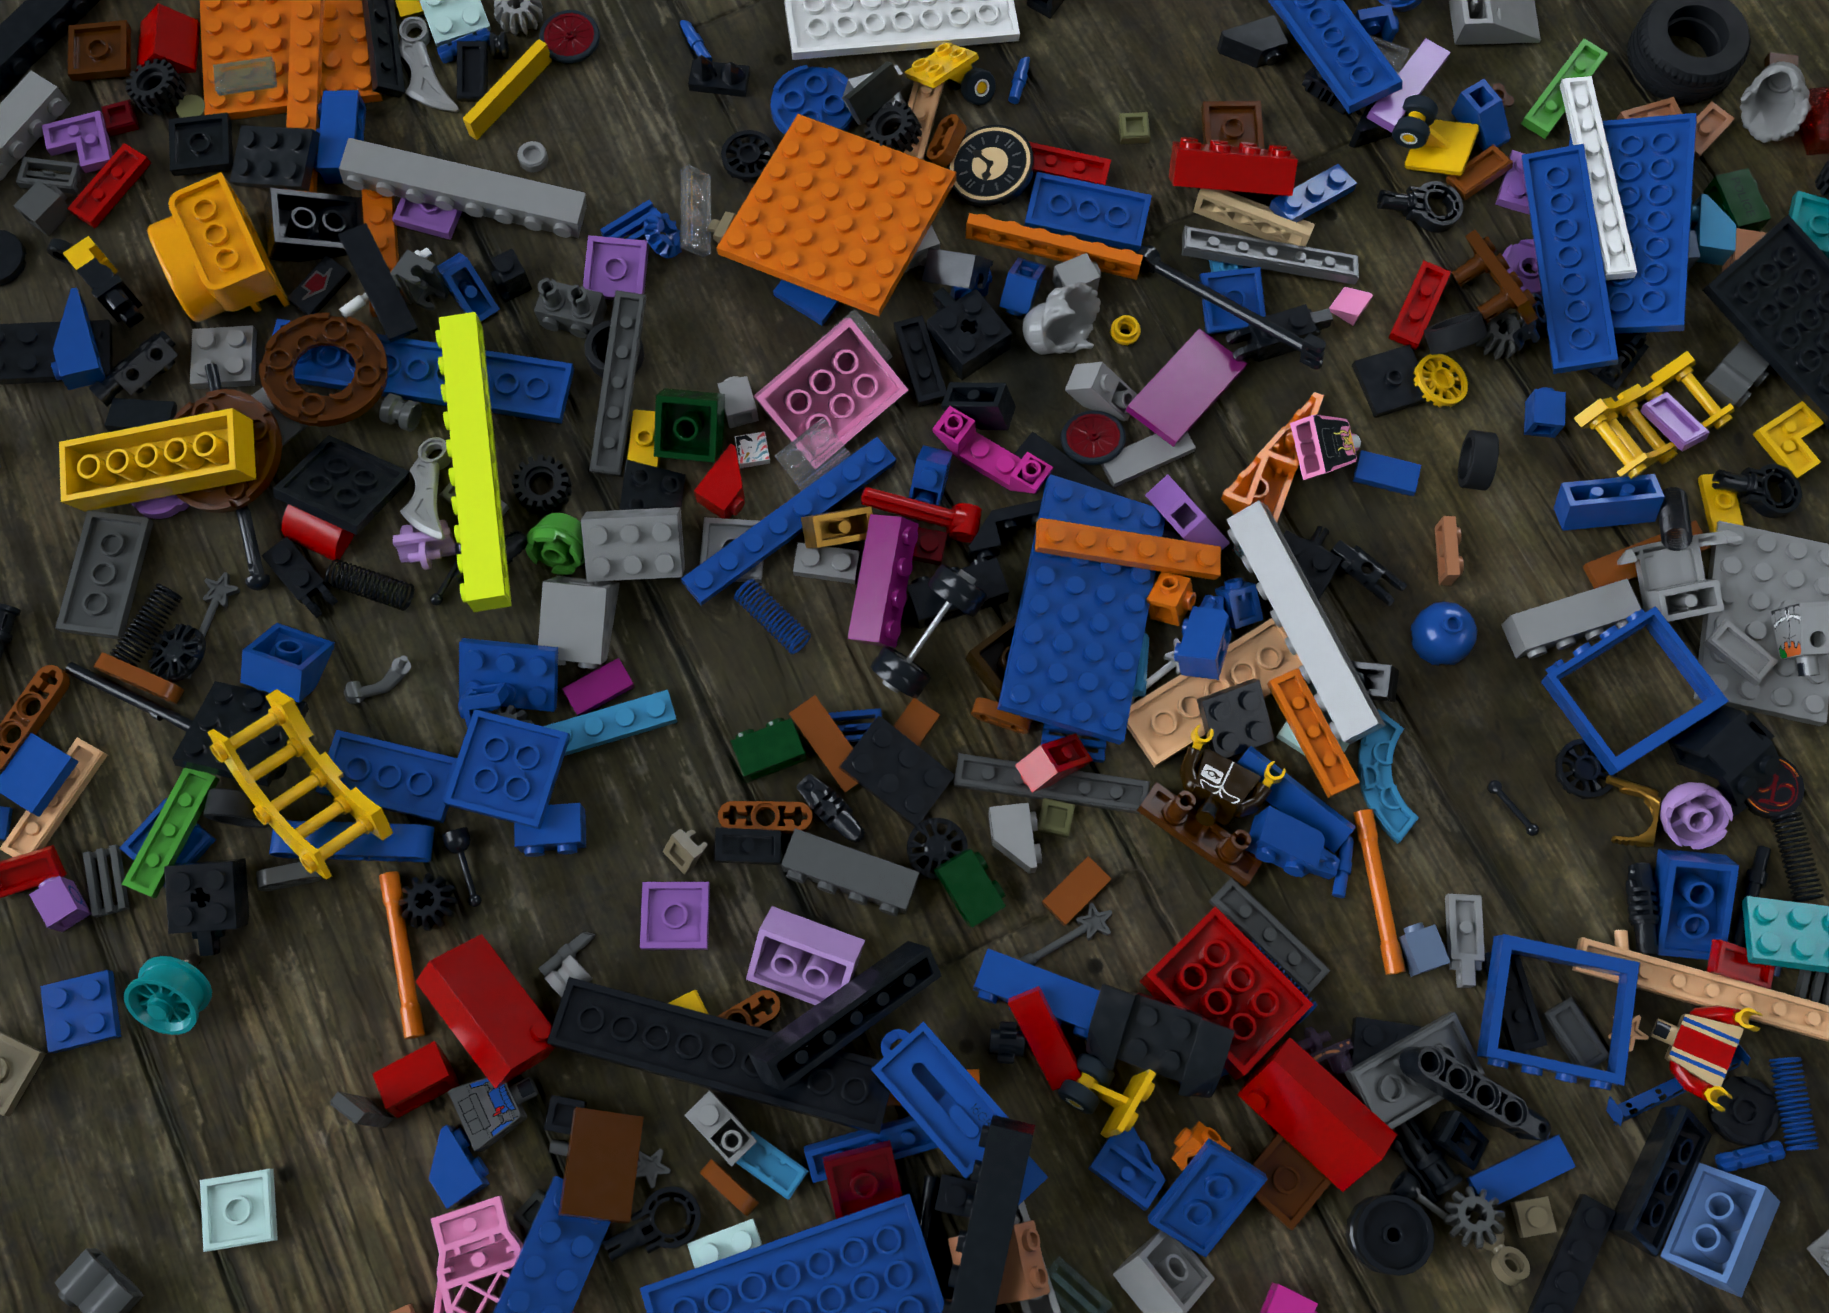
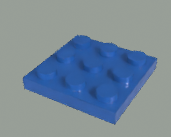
M474 709L443 803L447 806L541 829L569 743V733Z

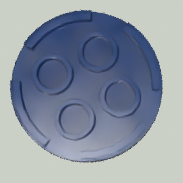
M807 65L796 67L785 73L775 84L771 97V114L776 127L785 135L797 114L847 132L854 122V117L842 99L848 78L831 67L827 69L808 67Z

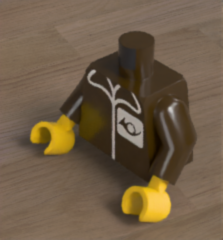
M1201 724L1197 725L1191 732L1193 745L1192 747L1188 746L1179 771L1184 790L1191 792L1196 798L1193 809L1198 811L1196 814L1197 821L1205 826H1211L1215 821L1226 825L1233 817L1241 819L1256 813L1272 792L1270 787L1282 781L1286 769L1284 768L1280 776H1272L1269 770L1275 761L1270 762L1264 772L1265 779L1261 783L1259 782L1261 776L1208 748H1205L1202 752V746L1212 739L1214 732L1211 728L1207 733L1206 739H1202L1198 736V729Z

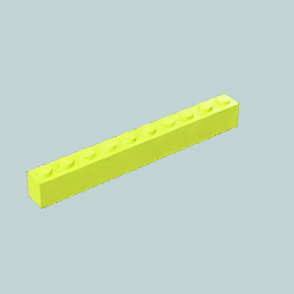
M476 312L439 317L440 330H436L435 334L438 347L442 348V357H438V365L441 375L445 377V384H441V394L448 408V411L443 412L446 429L450 430V439L446 440V449L449 458H452L453 467L449 468V479L451 485L455 486L456 496L451 497L454 514L458 515L459 523L454 525V534L457 543L461 544V554H457V564L460 573L464 575V583H460V595L462 601L467 602L473 612L510 607L512 603L483 326Z

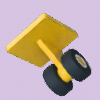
M951 43L939 45L935 48L934 53L926 58L913 62L912 67L904 72L906 78L931 88H936L948 80L953 90L957 91L961 88L964 99L975 105H983L990 101L996 88L995 79L989 71L971 65L979 59L978 53Z
M1423 95L1407 97L1402 107L1406 110L1404 117L1398 120L1392 131V137L1399 145L1410 148L1405 161V168L1408 170L1461 176L1479 132V125L1435 120L1438 106L1432 99Z
M1081 1053L1077 1058V1067L1081 1071L1082 1076L1077 1081L1066 1079L1058 1090V1095L1067 1104L1085 1114H1093L1100 1098L1114 1107L1100 1134L1108 1138L1119 1135L1124 1130L1129 1132L1138 1118V1113L1135 1110L1140 1101L1145 1102L1155 1088L1152 1080L1156 1072L1148 1069L1134 1075L1123 1094H1119L1107 1088L1115 1076L1114 1071L1105 1067L1098 1058Z

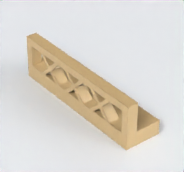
M1201 188L1193 210L1194 213L1265 240L1305 247L1315 226L1314 223L1303 219L1296 223L1275 215L1269 206L1227 190Z

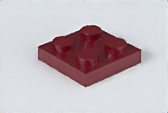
M890 1140L822 1157L836 1219L903 1196Z

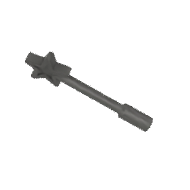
M224 572L218 581L208 578L204 580L210 590L203 597V600L206 603L211 602L199 629L204 638L219 603L224 608H227L228 596L240 593L238 587L229 585L230 575L227 572ZM191 657L185 665L188 667L194 658ZM192 674L185 679H191Z
M1089 903L1088 915L1076 918V922L1081 926L1035 953H1028L1018 960L1034 966L1039 959L1086 932L1088 941L1097 932L1110 936L1111 931L1106 922L1112 916V911L1098 912L1094 904Z
M552 1139L549 1153L567 1156L569 1142ZM659 1149L651 1157L639 1151L636 1177L646 1176L650 1188H655L658 1175L671 1174L672 1172L671 1169L661 1164L663 1149Z

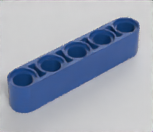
M286 820L294 829L306 822ZM328 822L306 837L305 840L318 849L355 824V822ZM389 824L393 834L383 841L372 833L368 835L364 833L327 860L430 862L434 827L418 824ZM272 828L269 855L279 858L299 859V856Z

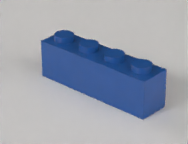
M987 949L973 987L974 991L979 992L977 996L979 999L992 1004H996L997 1000L1008 1003L1009 998L1040 986L1059 1026L1063 1024L1073 1028L1072 1034L1087 1040L1089 1026L1100 993L1099 990Z

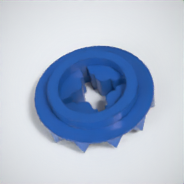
M656 211L649 214L644 221L646 239L658 255L668 259L673 258L682 252L681 246L684 241L679 236L682 231L677 229L675 226L676 220L671 221L667 213L662 214Z

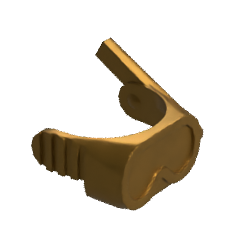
M1608 775L1605 783L1618 787L1620 793L1644 798V803L1648 806L1653 818L1651 826L1643 834L1635 837L1612 836L1611 842H1616L1619 845L1624 844L1625 846L1654 847L1661 798L1658 797L1659 792L1655 789Z

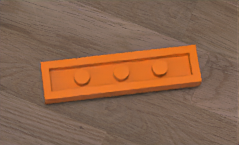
M1296 668L1270 680L1267 685L1327 797L1335 796L1359 784L1360 781L1332 733L1327 720L1299 669Z

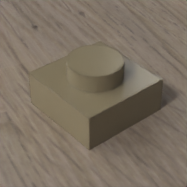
M1548 1196L1510 1202L1519 1238L1557 1232Z

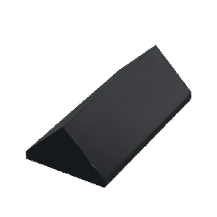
M1678 1105L1661 1108L1614 1210L1616 1213L1608 1229L1611 1233L1655 1258L1659 1254L1712 1136L1688 1107Z

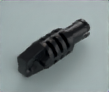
M1635 863L1628 866V880H1626L1627 904L1629 905L1627 908L1629 913L1628 920L1631 926H1634L1636 952L1655 956L1659 955L1656 926L1660 922V916L1658 915L1659 906H1657L1658 897H1656L1657 886L1656 882L1653 881L1650 863Z

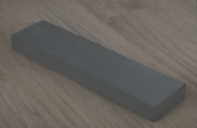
M1232 877L1208 901L1213 907L1216 906L1251 942L1255 941L1258 944L1257 948L1261 947L1260 951H1265L1264 955L1269 954L1268 959L1273 958L1272 963L1277 962L1276 967L1281 966L1280 971L1285 970L1284 975L1288 974V979L1292 978V982H1296V986H1300V990L1304 989V994H1309L1331 971Z

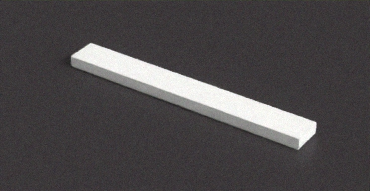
M1592 76L1562 79L1560 89L1573 145L1584 143L1605 279L1635 278L1637 268Z

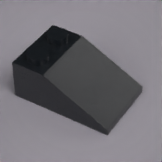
M270 188L264 205L268 259L302 262L323 259L326 255L330 258L347 256L338 234L364 224L362 198Z

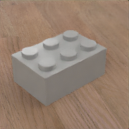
M681 507L586 512L582 517L581 527L587 582L676 578L683 576L685 558Z

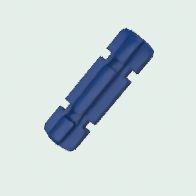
M482 28L476 31V35L470 33L451 41L452 45L448 46L446 43L439 46L437 52L441 61L446 64L454 60L453 57L457 56V41H486L489 46L490 31L487 28Z
M1770 1141L1760 1145L1757 1144L1732 1150V1152L1717 1154L1715 1162L1719 1170L1731 1172L1741 1168L1765 1164L1768 1161L1784 1159L1786 1153L1780 1141Z

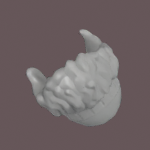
M1776 62L1767 66L1742 94L1740 109L1742 111L1743 128L1748 129L1750 135L1754 136V139L1760 140L1762 143L1770 142L1771 140L1782 141L1784 138H1788V136H1794L1795 132L1800 129L1801 123L1805 121L1808 112L1811 110L1809 103L1810 91L1805 86L1804 75L1797 66L1789 62Z
M1084 282L1055 288L1048 295L1045 303L1035 306L1024 318L1022 330L1029 347L1040 355L1074 353L1080 349H1092L1094 344L1086 339L1093 330L1092 323L1100 311L1101 300L1097 298L1098 291L1092 290V287L1087 286Z

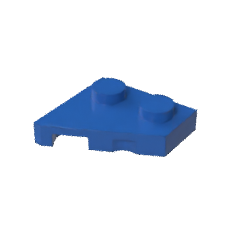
M1134 1127L1129 1132L1124 1130L1119 1135L1108 1137L1088 1167L1091 1172L1144 1211L1149 1208L1166 1181L1158 1165L1153 1163L1147 1145L1144 1141L1140 1140Z

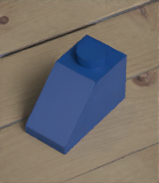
M459 252L437 266L447 289L465 313L476 312L481 322L500 310L474 267L463 254Z
M1018 257L1007 274L999 307L1006 308V312L1012 315L1022 316L1027 314L1033 307L1046 265Z

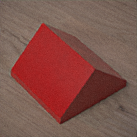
M158 3L141 21L137 66L139 64L142 67L146 66L145 61L148 60L153 63L154 59H159L160 61L164 59L168 63L170 62L178 73H196L200 22L195 18Z

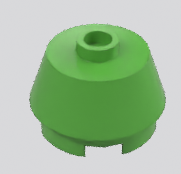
M551 513L528 532L526 553L536 565L538 560H540L542 563L553 567L552 573L568 575L573 574L575 569L585 562L581 522L576 518L564 513Z

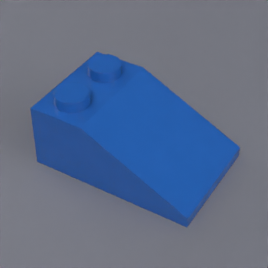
M1658 849L1654 881L1657 886L1656 897H1658L1657 906H1659L1658 915L1660 916L1659 925L1656 926L1659 955L1709 960L1712 939H1721L1728 942L1739 865L1724 854Z

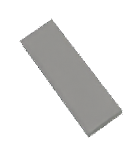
M1188 432L1174 447L1157 434H1154L1124 447L1117 457L1100 465L1114 488L1195 452L1196 447Z

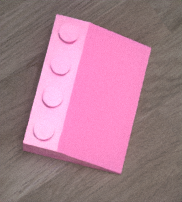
M845 318L753 397L807 461L816 469L905 394L908 389L853 320Z

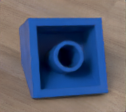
M276 623L242 650L240 683L269 693L278 689L293 698L295 702L300 703L316 688L332 654L335 642Z

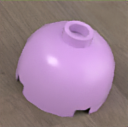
M1687 782L1677 785L1662 800L1659 813L1664 831L1675 844L1681 847L1682 845L1691 846L1692 849H1703L1713 846L1724 838L1728 832L1725 828L1729 820L1731 822L1733 820L1732 808L1728 801L1718 790L1705 783Z

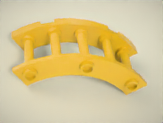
M1688 351L1655 372L1651 376L1653 382L1642 388L1639 384L1634 385L1621 392L1617 396L1619 400L1616 402L1612 397L1600 398L1574 417L1581 428L1595 429L1623 463L1624 467L1617 471L1620 477L1629 476L1630 479H1633L1652 464L1659 461L1663 465L1678 454L1676 452L1678 448L1672 442L1665 444L1637 409L1639 407L1637 403L1646 399L1649 402L1662 395L1664 392L1662 387L1674 379L1677 382L1682 381L1710 417L1701 423L1707 430L1713 426L1718 430L1733 419L1730 415L1735 411L1732 404L1729 403L1721 409L1692 374L1694 370L1691 367L1696 365V362ZM1619 414L1629 418L1654 451L1644 453L1617 420Z
M276 689L265 696L271 706L268 709V714L232 737L227 738L215 729L208 731L207 733L213 742L210 749L219 762H225L240 787L254 804L253 812L257 819L263 825L269 823L283 841L299 856L300 862L309 873L317 872L327 880L332 875L325 863L326 859L364 833L367 835L372 833L383 841L393 834V831L380 806L365 796L357 787L350 790L340 780L344 777L343 772L326 752L320 755L308 739L314 734L305 722L294 699ZM274 725L282 726L290 738L287 741V745L247 770L236 750ZM302 756L311 768L310 776L272 801H269L256 781L292 757ZM317 786L321 788L325 786L335 797L333 799L334 803L294 829L279 813ZM341 813L344 815L350 813L356 819L355 824L318 849L305 840L306 837Z

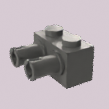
M544 278L538 283L537 288L540 295L534 312L539 324L550 331H558L559 329L570 332L576 337L586 338L594 326L603 322L607 310L603 293L585 289L583 286L580 288L579 285L571 286L559 283L554 279L550 281L549 278Z

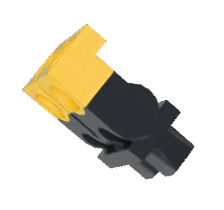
M89 236L63 252L64 256L93 290L91 293L117 322L123 320L131 328L145 318L138 310V308L143 306L142 303L117 274L115 275L118 270Z

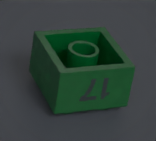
M669 388L661 390L656 395L654 457L715 463L723 451L725 394Z

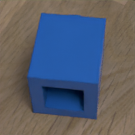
M1548 387L1534 389L1525 401L1524 435L1555 438L1565 426L1566 392L1555 391L1553 388Z

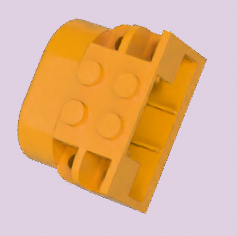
M222 172L174 192L168 202L172 216L148 226L149 240L166 279L180 305L193 321L201 322L224 311L234 312L247 306H251L256 313L262 310L259 301L275 294L284 307L290 305L246 208Z

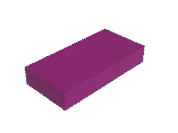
M617 658L562 689L577 716H580L629 691L635 685L622 662Z

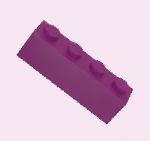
M870 514L847 639L863 644L887 645L896 648L897 640L901 633L900 624L903 607L907 600L906 591L909 575L912 572L914 547L918 540V523L899 516Z

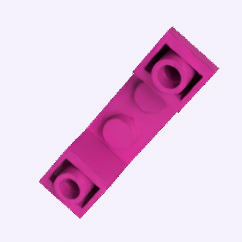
M951 406L947 408L932 429L933 433L953 452L958 460L1010 491L1037 493L1053 470L1051 465L1029 452H1026L1021 459L977 433L975 420Z

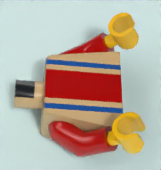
M1719 1005L1694 1008L1689 1014L1681 1015L1677 1026L1658 1018L1650 1037L1669 1044L1664 1059L1670 1062L1669 1070L1683 1089L1708 1101L1718 1111L1723 1112L1726 1109L1717 1103V1099L1723 1095L1733 1099L1732 1095L1721 1086L1744 1028L1754 1032L1759 1031V1027L1749 1024V1018L1752 1015H1763L1752 1008L1740 1010Z

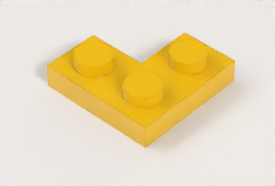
M1803 401L1752 434L1778 465L1789 469L1797 479L1821 463L1802 438L1818 429L1824 422Z

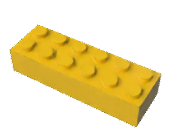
M233 408L59 442L61 502L84 512L256 480L253 419Z

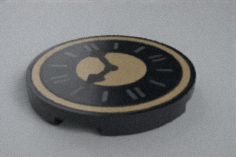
M988 125L969 132L963 137L955 158L947 165V169L956 172L957 180L952 189L962 201L979 208L1000 203L1005 205L1013 201L1024 192L1033 177L1034 155L1030 143L1022 133L1004 125Z

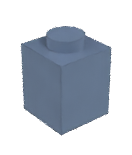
M1422 922L1408 926L1403 929L1405 934L1397 938L1411 977L1451 963L1435 924L1425 928Z

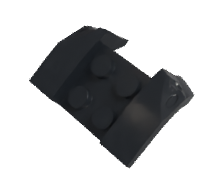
M1102 984L1089 1026L1086 1051L1088 1054L1101 1060L1103 1065L1112 1071L1116 1070L1119 1059L1146 1070L1151 1069L1157 1074L1182 1082L1178 1095L1211 1098L1221 1077L1235 1030L1211 1022L1202 1014L1149 995L1132 991L1129 993L1113 986Z

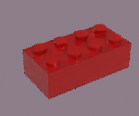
M1181 137L1180 142L1173 141L1169 179L1173 186L1286 196L1293 195L1298 159L1291 153V150H1287V146L1269 145V149H1261L1257 147L1256 143L1240 142L1239 147L1228 145V141L1210 140V144H1201L1198 142L1199 139L1191 137Z

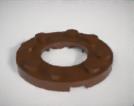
M330 313L305 315L281 327L267 342L262 363L259 365L261 384L272 405L281 414L293 421L318 427L344 424L366 413L381 397L385 390L389 373L384 347L373 330L350 316L343 318L331 316ZM319 346L338 347L353 357L356 364L354 378L341 392L331 393L329 396L305 392L297 385L294 378L295 366L300 357L307 351Z
M219 389L207 392L206 396L198 401L187 403L173 418L174 420L233 408L253 419L256 480L176 494L183 502L202 511L225 513L250 504L269 487L278 470L282 455V437L278 422L266 405L244 392L232 389Z

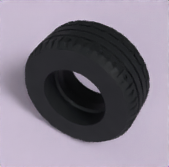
M1654 0L1632 31L1627 45V58L1636 80L1654 96L1663 100L1674 97L1678 104L1700 103L1717 96L1728 86L1747 59L1750 51L1751 37L1747 22L1742 13L1729 0ZM1679 35L1692 39L1702 47L1707 57H1694L1682 52L1673 44L1669 36Z

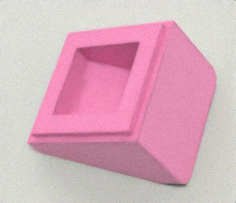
M1344 287L1329 309L1331 313L1354 326L1369 305L1373 295L1369 292Z

